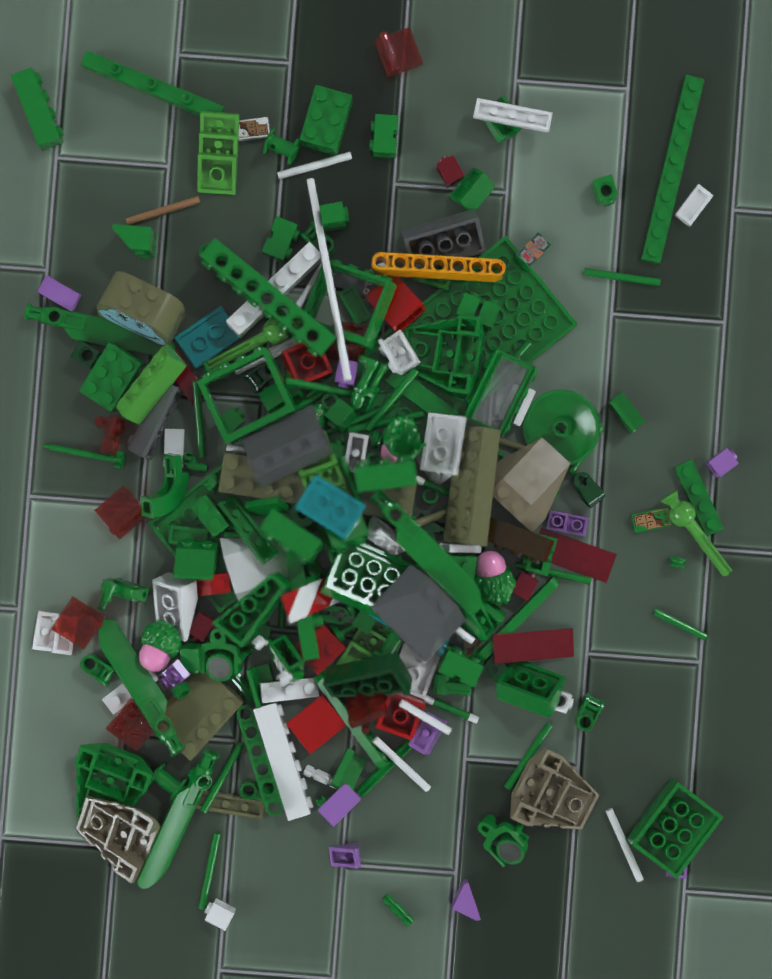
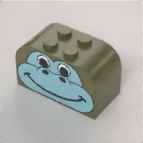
M121 271L115 272L97 304L100 317L162 347L171 344L185 318L184 305L176 297Z

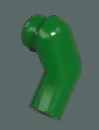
M188 451L183 454V463L189 471L207 473L208 464L198 463L192 452Z

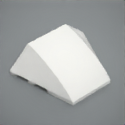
M220 538L223 557L238 601L272 573L280 572L287 579L289 578L285 551L278 546L279 543L277 541L272 544L279 552L278 556L262 565L242 538Z

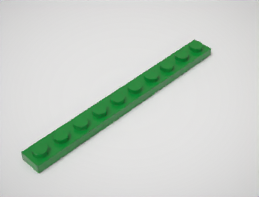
M686 75L684 78L641 256L643 261L655 264L661 263L705 80L703 78Z

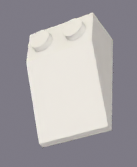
M168 572L152 580L156 621L164 620L166 623H172V627L177 628L182 639L181 641L185 642L188 640L198 599L197 583L193 579L173 578V573Z

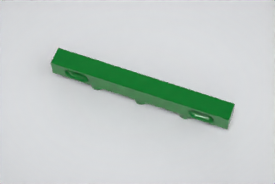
M86 50L82 59L81 66L85 70L200 116L201 111H226L222 105Z
M292 508L288 509L287 512L280 513L292 521L290 514ZM285 552L289 579L293 583L291 591L316 581L315 576L306 577L304 564L294 557L295 553L291 552L288 554ZM311 614L297 620L304 661L320 658L315 627L324 625L322 614Z

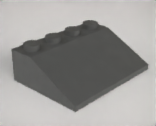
M313 405L242 438L250 467L255 479L262 488L334 454Z

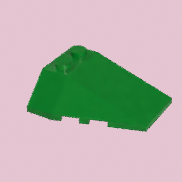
M460 315L447 320L442 319L434 323H425L405 328L404 335L421 362L414 367L419 372L417 375L450 392L470 394L479 377L484 346L482 317Z
M108 743L81 744L75 760L77 817L80 818L86 797L88 796L133 807L148 790L153 776V772L142 757Z

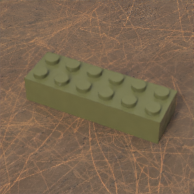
M465 427L458 476L451 475L444 542L487 547L500 430L486 427Z

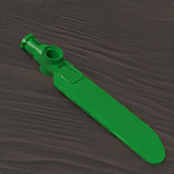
M30 303L27 304L25 309V320L33 319L53 327H63L70 338L103 346H107L109 342H116L128 351L153 356L162 348V346L102 317L62 310L56 307L44 306L41 308L32 306ZM59 313V320L52 322L51 315ZM171 342L170 345L175 350V346L173 342Z
M383 489L377 490L370 497L369 501H373L381 509L380 512L397 528L398 544L467 613H477L481 609L482 600L475 581L393 499L390 500L382 492ZM378 497H380V498L385 502V504H383V503L378 499ZM391 510H400V519H391Z
M113 619L104 620L99 628V643L103 654L152 727L155 736L160 739L162 744H166L171 752V757L176 756L186 746L181 744L176 736L177 732L172 726V721L165 715L166 697L148 670L141 665L139 656L118 624ZM165 724L168 730L162 732L158 729V725Z
M210 749L203 750L204 755L200 763H197L196 767H193L188 773V779L190 780L188 785L175 795L137 878L136 883L140 888L147 889L153 886L168 870L203 792L210 788L212 784V767L220 756L217 752Z

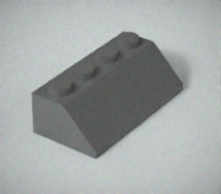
M474 209L400 230L407 254L470 257L486 252L479 217ZM419 263L414 265L417 269L424 268Z
M171 385L140 425H135L137 430L128 439L127 445L129 447L127 450L145 459L152 460L183 394L181 389Z

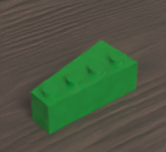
M280 572L270 574L233 607L229 608L222 616L212 622V624L241 648L249 645L281 602L282 595L287 594L293 583Z

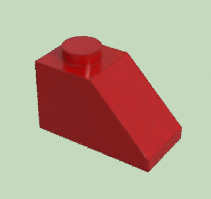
M228 572L214 574L213 580L193 579L197 583L198 596L233 591V585Z

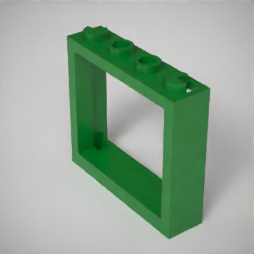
M332 259L330 261L332 275L335 271L384 287L365 336L343 330L346 342L372 350L397 285L392 282V278L381 274V277L376 276L375 272L365 269L361 271L355 265L348 264V266L342 265L341 261ZM321 265L304 311L314 319L327 291L323 265ZM319 322L323 327H325L334 336H336L335 329L333 326Z
M258 347L252 351V354L248 356L242 355L235 359L236 362L230 365L224 364L218 368V371L206 373L201 376L202 379L197 381L226 445L231 446L243 440L242 438L298 412L287 385H284V379L276 361L267 347ZM264 357L286 406L229 434L207 385Z

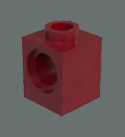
M446 155L438 160L436 170L446 188L464 179V173L454 155L450 157Z
M527 570L525 573L520 571L515 580L516 587L513 588V593L528 601L539 580L535 579L536 574Z
M200 611L191 624L189 632L191 635L189 637L198 643L200 640L202 642L206 641L215 626L212 624L215 619Z

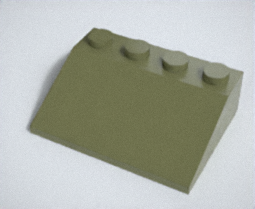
M201 671L199 673H192L185 681L191 689L190 693L180 700H177L172 695L167 701L165 711L166 717L172 721V726L177 732V738L182 745L186 746L181 753L190 761L245 701L227 683L215 681L210 678L207 672L201 673ZM160 724V725H158V728H159L162 732H165V731L168 730L167 725H165V724Z

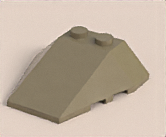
M540 438L497 462L493 497L530 532H534L545 520L570 466V462L546 440Z
M545 748L528 760L511 794L510 818L526 826L540 825L543 827L556 826L568 829H583L599 794L563 756Z
M88 796L86 797L76 829L92 847L94 845L102 853L100 856L104 860L107 859L114 866L113 870L116 874L133 883L140 874L159 832L160 825L155 818L140 809Z

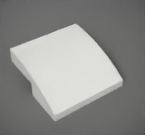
M38 610L32 649L72 655L78 617Z

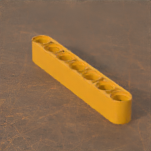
M386 252L376 253L371 264L372 271L380 276L384 274L397 277L482 282L500 281L506 269L504 262L499 259ZM382 261L385 266H377L376 262ZM400 262L404 267L398 268L395 263ZM419 263L423 265L424 268L417 269L414 265ZM440 265L443 269L436 270L433 266ZM453 266H459L462 270L455 271ZM478 267L481 272H475L472 268ZM497 268L500 273L496 274L491 269Z

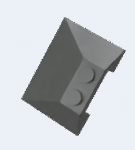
M412 565L370 607L426 663L466 620L458 606L429 577Z

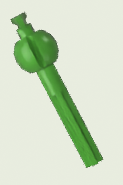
M272 318L265 322L263 332L207 361L212 370L227 360L229 362L267 342L276 345L281 344L287 339L289 335L288 330L286 333L277 326L278 322ZM295 320L292 323L293 328H300V324Z
M677 490L665 496L661 502L671 507L669 516L672 523L678 527H686L721 575H729L732 569L694 520L696 517L694 506L688 501H680Z

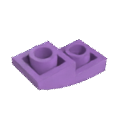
M47 275L37 291L72 312L82 296Z
M550 510L546 529L586 537L589 518Z
M177 660L161 673L159 677L161 678V684L171 691L190 674Z

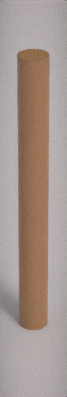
M199 196L128 217L126 222L127 225H132L201 202Z

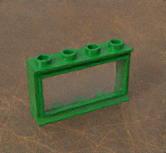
M492 346L491 350L494 351L490 362L486 361L483 367L486 370L482 378L477 379L475 384L477 388L473 396L467 398L466 402L469 405L465 413L460 412L459 416L466 417L467 421L480 427L500 430V436L504 437L505 433L507 434L511 428L513 417L520 410L519 404L521 400L525 399L528 394L530 382H533L537 376V367Z

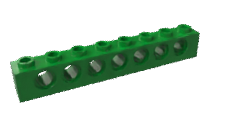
M216 238L200 255L201 264L209 271L211 269L218 273L216 276L224 283L228 281L233 285L232 289L238 295L244 294L248 298L247 302L255 308L257 306L263 310L261 313L269 320L273 318L277 321V326L286 333L288 330L293 335L292 339L300 345L302 343L308 347L307 351L314 357L318 355L322 358L336 341V336ZM219 259H226L227 264L220 267L217 265V261ZM235 271L242 272V277L234 279L232 274ZM251 283L258 286L253 292L247 290V286ZM264 296H271L273 300L271 303L265 304L262 302V298ZM280 308H285L288 313L285 316H279L277 311ZM295 320H300L303 326L295 329L292 323ZM313 332L318 335V338L315 341H309L307 335Z

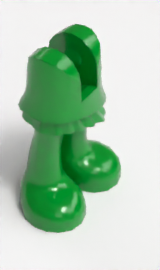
M359 354L358 362L364 366V370L358 385L354 386V390H352L349 406L354 410L359 409L360 412L367 413L375 397L378 395L377 392L380 390L377 386L383 375L389 370V366Z

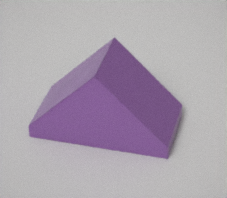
M358 842L329 847L331 866L360 868L361 859Z
M465 878L453 899L452 909L478 921L481 920L468 880Z

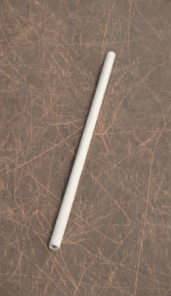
M313 178L307 179V185L344 381H351L352 377L315 181Z

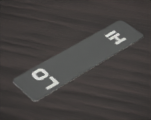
M335 271L332 275L334 286L346 289L354 284L358 293L364 296L372 288L378 286Z

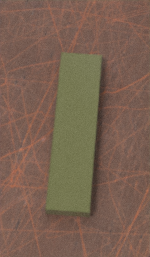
M210 790L203 792L196 809L202 807ZM218 792L208 811L262 820L265 807L263 801L246 800L241 795Z

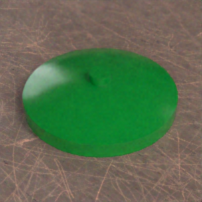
M555 389L540 395L531 403L523 420V435L527 445L543 438L569 461L570 465H573L585 459L597 445L600 436V419L594 405L585 396L568 389Z

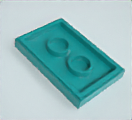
M219 306L174 337L196 370L203 366V361L213 359L240 340L227 325L226 320L229 316L222 306Z
M315 474L295 509L346 540L366 505Z

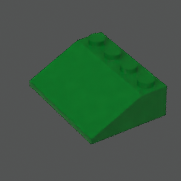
M363 543L359 546L353 544L348 546L345 551L336 553L320 593L380 618L370 607L410 565L416 567V565Z
M672 777L626 839L632 846L678 879L723 819V816Z

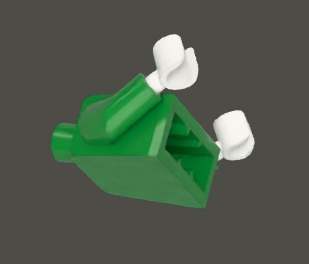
M258 635L251 642L256 645L255 648L259 651L263 646L270 649L272 662L280 672L276 678L281 680V686L286 685L288 682L299 681L304 677V660L286 635L278 639H264Z

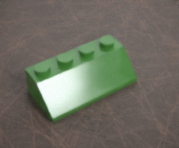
M171 345L163 346L155 354L151 362L119 400L116 408L124 418L140 425L187 366Z

